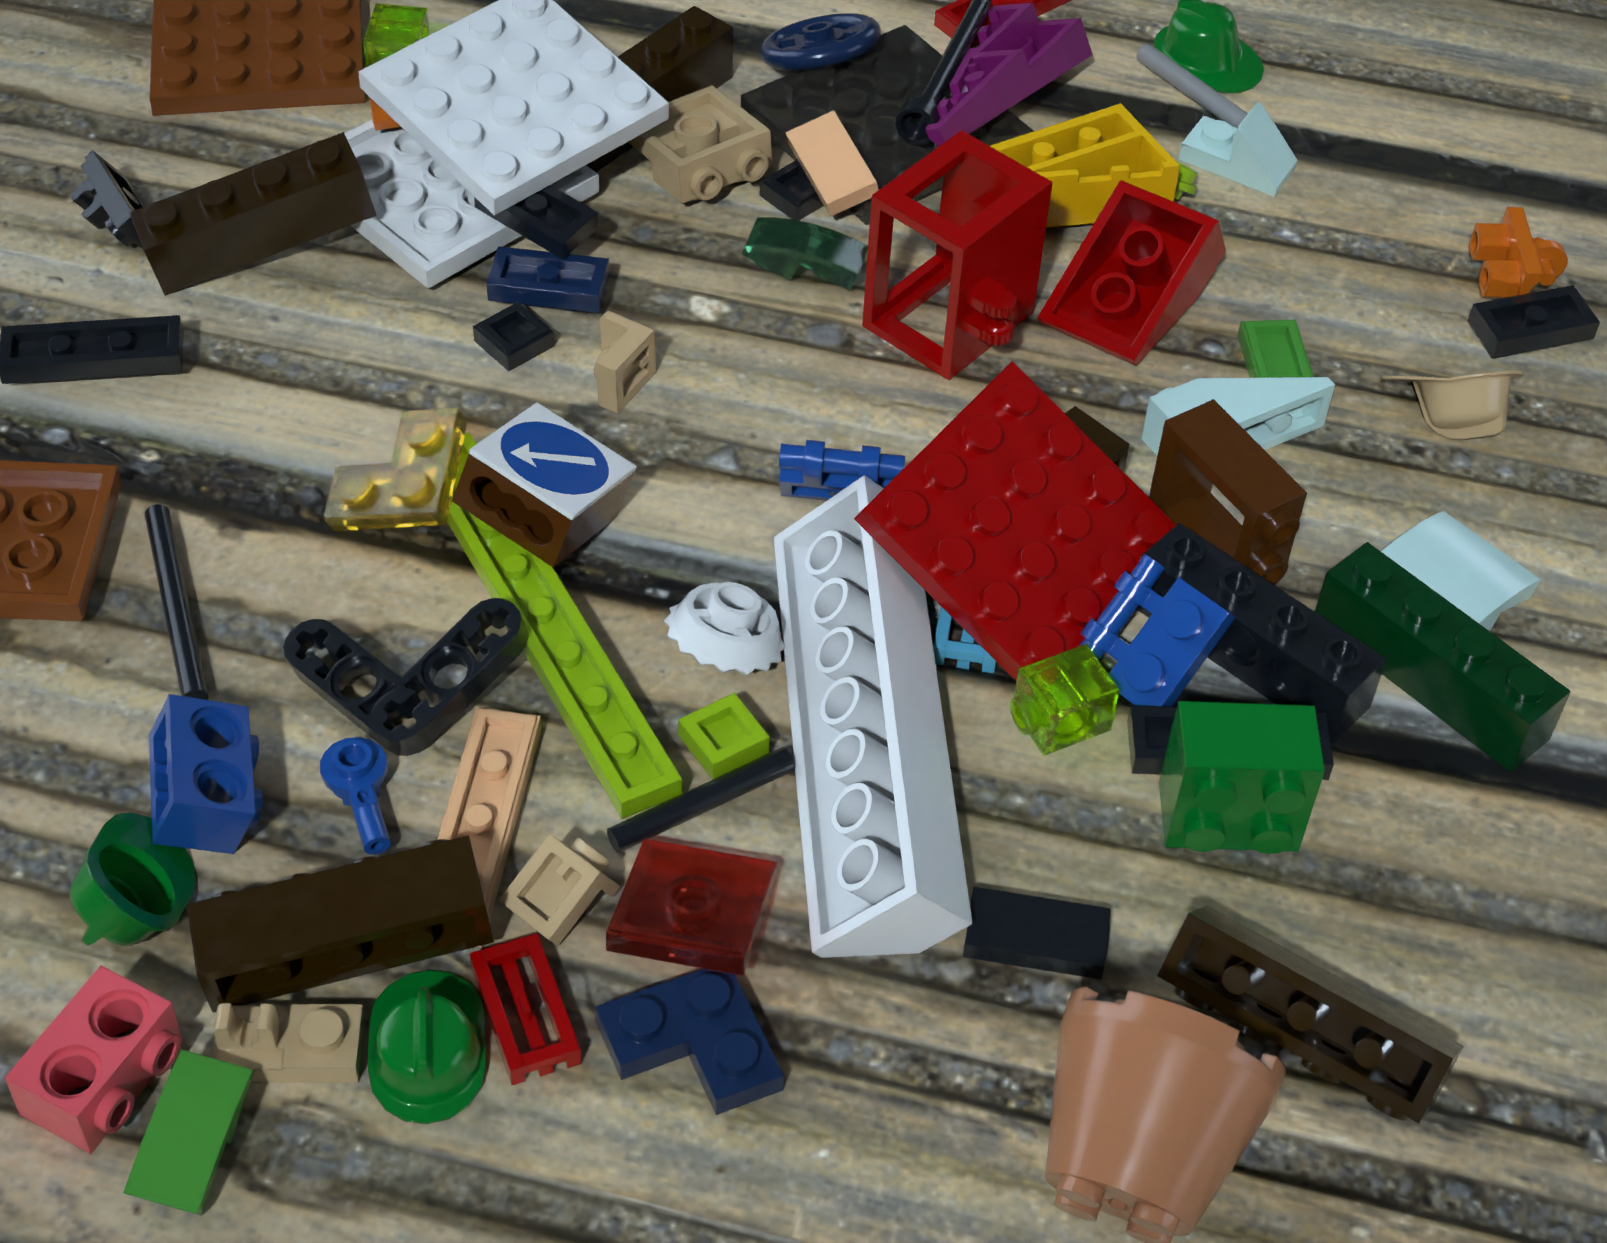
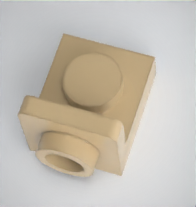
M606 311L599 319L601 353L594 366V376L597 379L598 405L618 414L656 373L655 331L637 321L630 320L611 311Z
M549 833L498 901L558 946L600 890L613 897L621 886L603 873L611 861L578 837L572 846L568 847Z

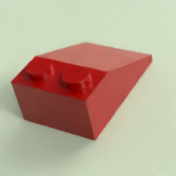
M1120 180L1037 317L1038 322L1137 366L1198 299L1224 256L1226 249L1219 221Z

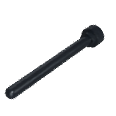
M991 0L971 1L921 96L910 98L901 108L895 125L898 134L906 142L913 145H925L931 142L925 129L927 125L937 123L940 119L937 106L944 98L951 80L984 22L992 5Z

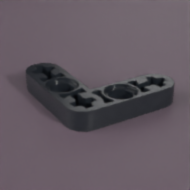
M491 598L481 601L472 607L402 677L394 673L334 624L324 619L307 620L292 628L286 636L283 649L285 658L303 683L386 750L396 755L409 756L419 753L428 747L522 653L527 644L528 633L520 611L512 602L502 598ZM491 625L497 629L506 626L508 630L502 637L494 633L486 636L484 632ZM313 646L320 650L326 648L335 665L329 670L326 663L316 655L310 654L307 656L305 654L307 650ZM470 646L475 655L480 651L483 658L480 661H476L474 655L467 647ZM461 664L467 667L466 677L457 686L446 689L434 685L435 676L445 666ZM362 674L376 677L375 687L365 697L349 699L344 696L345 686L354 677ZM425 691L435 706L430 707L425 698L421 701L418 694ZM400 715L406 719L414 717L416 720L415 724L409 729L403 725L395 727L393 721Z

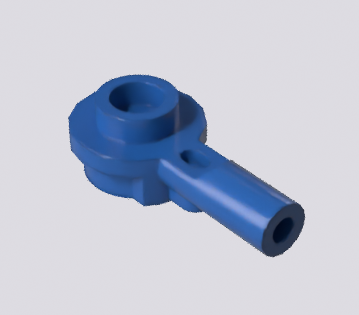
M361 737L345 738L332 744L324 752L320 760L321 778L326 787L342 799L343 805L352 807L364 851L371 855L385 852L391 845L378 802V797L381 796L380 787L388 772L387 757L382 747L370 739Z

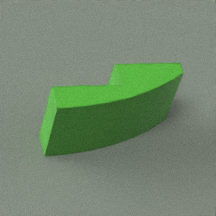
M181 1049L156 1104L123 1193L202 1216L225 1144L231 1143L255 1071Z

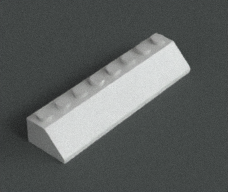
M865 475L774 537L783 643L786 647L784 649L811 948L812 953L821 958L917 954L973 924L926 593L854 520L862 509L884 489Z

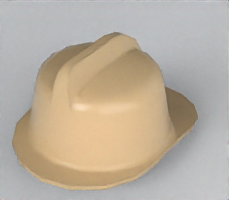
M1497 371L1452 378L1382 376V379L1413 382L1425 422L1436 433L1446 438L1466 440L1498 435L1504 431L1507 420L1510 381L1523 377L1525 374L1523 371Z

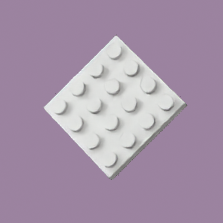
M498 0L359 71L360 88L494 216L669 118V102L553 0Z
M371 119L344 133L361 168L376 212V216L350 226L426 288L429 289L496 251L498 246L503 247L522 236L475 208L474 196L402 127L375 131ZM585 165L551 185L577 201L582 202L599 192V174Z

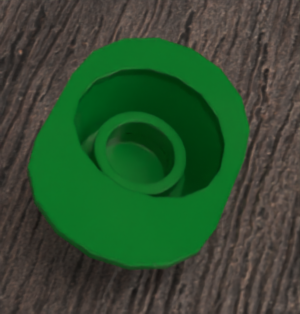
M1179 0L1169 26L1164 27L1156 34L1154 40L1155 48L1217 92L1242 93L1253 89L1262 79L1264 67L1261 58L1250 46L1239 39L1236 20L1232 12L1223 5L1201 0Z
M133 812L115 814L102 826L86 853V859L74 877L70 888L72 905L87 925L81 939L87 946L101 938L121 946H132L139 944L156 931H169L178 923L184 908L193 894L196 874L192 859L185 848L152 844V818Z
M426 970L407 974L389 984L374 1001L369 1020L368 1074L372 1093L385 1111L404 1122L436 1123L451 1119L467 1108L482 1088L486 1068V1015L482 998L468 981L450 972Z

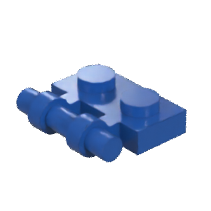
M806 440V446L781 443L779 455L780 494L785 497L827 501L864 475L882 488H885L904 469L905 456L882 454L881 447L862 445V451L825 448V441Z
M1146 554L1143 555L1130 574L1126 571L1122 573L1114 585L1118 592L1097 621L1090 618L1089 622L1082 629L1080 634L1085 638L1077 649L1074 661L1089 672H1092L1106 652L1118 662L1103 681L1105 684L1135 706L1171 707L1236 617L1179 577L1164 598L1157 594L1151 588L1166 568ZM1140 605L1152 613V615L1131 644H1128L1118 634Z

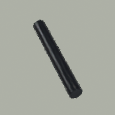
M786 748L777 749L607 828L608 839L617 853L625 851L793 772L795 769L793 759Z

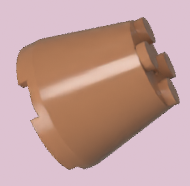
M1088 987L1075 989L1071 992L1059 1029L1045 1173L1046 1181L1057 1191L1053 1204L1066 1213L1089 1221H1096L1099 1212L1102 1211L1128 1221L1125 1232L1141 1242L1171 1243L1174 1235L1184 1236L1192 1233L1272 1110L1285 1076V1066L1274 1055L1263 1053L1261 1060H1258L1246 1052L1245 1047L1237 1041L1239 1030L1185 1006L1129 990L1125 1000H1115L1114 1003L1096 1001L1098 993Z

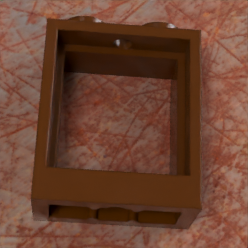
M1214 399L1165 420L1149 498L1176 525L1178 523L1184 525L1273 585L1277 584L1284 577L1288 569L1287 563L1295 535L1300 526L1299 520L1307 492ZM1212 484L1245 516L1243 525L1210 493Z

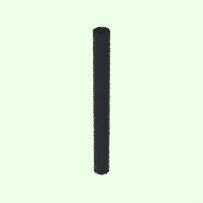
M152 505L145 510L144 516L181 696L208 700L206 681L170 512L164 505Z

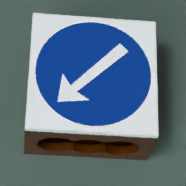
M536 402L470 449L452 502L554 568L616 518L637 466Z

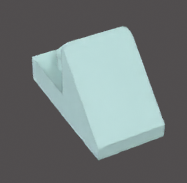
M1256 102L1238 128L1231 126L1225 121L1215 120L1203 115L1182 142L1179 154L1180 161L1273 197L1277 195L1296 169L1298 161L1260 102Z

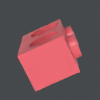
M100 965L4 1077L19 1115L85 1152L92 1154L107 1134L117 1132L126 1123L131 1115L136 1098L153 1077L163 1075L176 1060L183 1037L173 1004L167 999ZM136 1030L128 1036L115 1038L122 1032ZM89 1086L79 1094L67 1095L75 1088Z

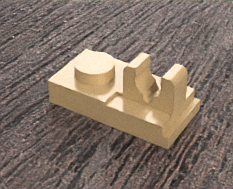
M231 1003L219 1004L214 1026L215 1040L212 1058L253 1069L255 1072L251 1082L359 1083L365 1028L363 1004H290V1006H274L272 1004L232 1006Z

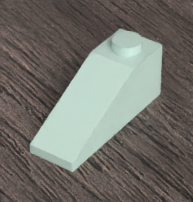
M1328 377L1197 378L1174 388H1166L1158 394L1149 397L1141 439L1157 456L1165 420L1214 399L1266 450L1323 427L1335 384Z

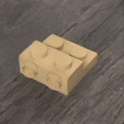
M713 85L670 101L668 120L628 141V143L652 162L653 180L681 204L698 199L710 200L718 195L722 187L745 180L748 182L757 181L766 173L767 169L772 168L770 129Z

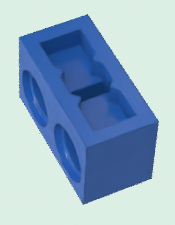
M173 694L168 695L149 734L152 844L234 854L247 829L256 828L261 817L263 794L260 788H254L253 771L258 759L259 740L257 735L250 734L248 706Z

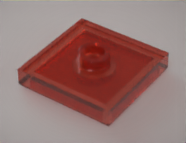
M644 839L606 931V951L744 976L776 882L777 862Z

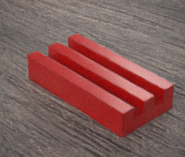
M538 933L469 953L471 970L511 1085L525 1082V1074L536 1070L540 1077L554 1073L553 1065L565 1062L567 1068L580 1065L581 1049ZM528 958L558 1043L546 1046L517 967L516 959ZM500 965L530 1048L529 1052L519 1053L490 967Z

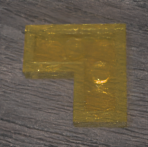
M459 408L402 412L391 463L335 467L323 518L332 530L349 531L446 525L467 420Z

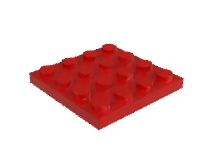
M1013 361L854 518L1034 699L1044 694L1075 660L1077 649L1085 638L1080 632L1089 622L1090 618L1097 621L1118 592L1114 585L1122 573L1126 571L1130 574L1140 561L1141 555L1176 526Z

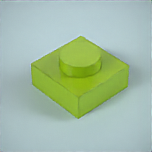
M735 692L678 719V736L712 780L769 753L770 736Z

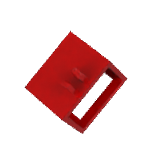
M961 130L875 192L871 199L862 326L947 380H951L993 345L998 347V345L1004 346L1005 343H1009V340H1012L1013 329L1034 313L1053 182ZM943 176L940 214L912 199ZM895 218L937 244L935 256L888 290L893 221ZM950 283L944 346L941 347L901 322V320Z

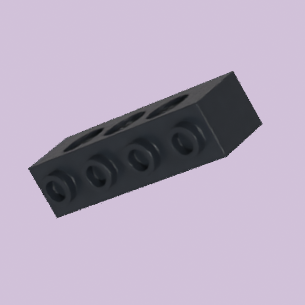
M1180 523L1141 555L1140 559L1146 554L1166 568L1151 588L1163 598L1179 577L1236 617L1207 657L1208 659L1274 704L1315 706L1316 712H1326L1330 742L1333 744L1371 707L1387 660L1379 653ZM1140 605L1136 609L1148 618L1152 615V613Z

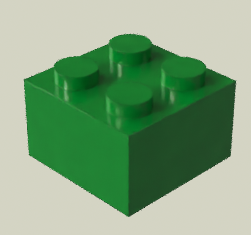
M1178 701L1159 779L1165 847L1189 848L1198 852H1208L1216 849L1256 850L1264 854H1277L1283 851L1299 852L1325 773L1315 706Z

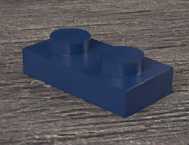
M498 246L486 283L488 301L514 304L519 301L522 305L600 313L609 279V258L569 254L562 260L551 252Z

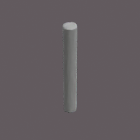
M1144 44L1139 49L1136 57L1137 61L1221 121H1225L1231 126L1238 128L1247 116V112L1151 44Z

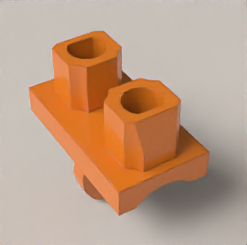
M1507 207L1502 224L1476 223L1469 242L1472 261H1484L1479 274V287L1482 298H1507L1528 294L1538 283L1542 286L1552 285L1567 267L1568 257L1563 245L1557 241L1544 240L1541 237L1532 238L1523 207Z

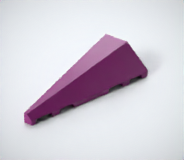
M1033 3L993 6L988 12L990 25L980 27L977 32L980 42L979 46L968 49L949 84L952 94L951 98L941 100L937 106L940 119L937 123L927 125L925 129L928 138L940 146L961 130L970 134L1092 56L1082 19L1039 21Z

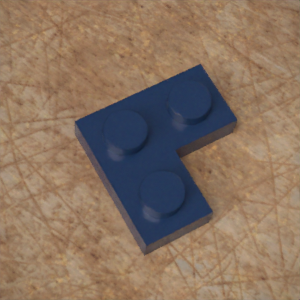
M728 960L595 1006V1022L621 1080L689 1056L716 1115L783 1091L784 1075Z

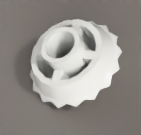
M733 582L699 585L691 590L679 604L669 608L671 614L664 620L665 624L670 627L667 635L668 638L678 642L681 653L693 655L699 665H714L722 673L737 670L744 675H748L754 669L766 672L771 663L781 662V651L786 647L781 639L776 611L764 598L747 586Z

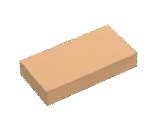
M834 110L785 132L790 148L830 217L872 198V195L879 190L877 181Z

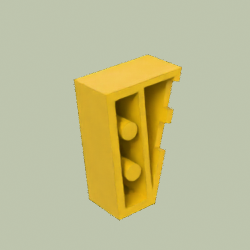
M1121 103L990 145L992 148L1053 182L1046 227L1094 223L1120 180L1174 202L1181 166Z

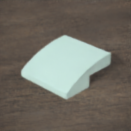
M1441 511L1418 523L1381 551L1489 631L1501 612L1529 600L1541 581L1539 577L1445 511Z

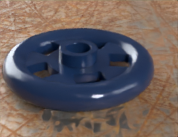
M839 13L813 17L792 23L773 32L763 41L760 48V56L768 66L780 70L800 71L828 67L851 60L869 51L878 42L881 36V28L875 19L863 14Z

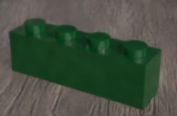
M1369 542L1363 544L1326 573L1315 612L1385 657L1387 660L1382 672L1383 676L1510 773L1551 739L1571 693L1564 685Z

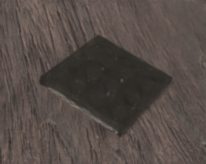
M903 25L882 34L875 46L856 58L828 67L795 71L742 94L740 107L770 129L771 140L794 161L797 158L788 144L785 132L834 110L877 181L878 189H881L939 147L932 141L925 145H913L906 142L898 134L895 122L904 103L910 98L921 96L942 54L908 26ZM950 86L942 100L951 98ZM1007 109L971 132L970 135L990 146L1034 131ZM943 176L912 199L919 201L941 191ZM872 198L848 208L865 225L870 224Z

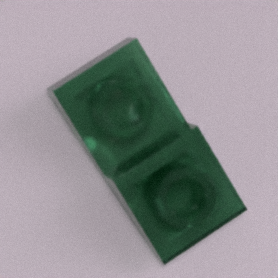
M757 217L741 254L753 260L763 270L775 272L788 280H791L799 265H802L811 270L821 280L835 283L849 291L859 276L868 245L851 236L813 223L776 217Z

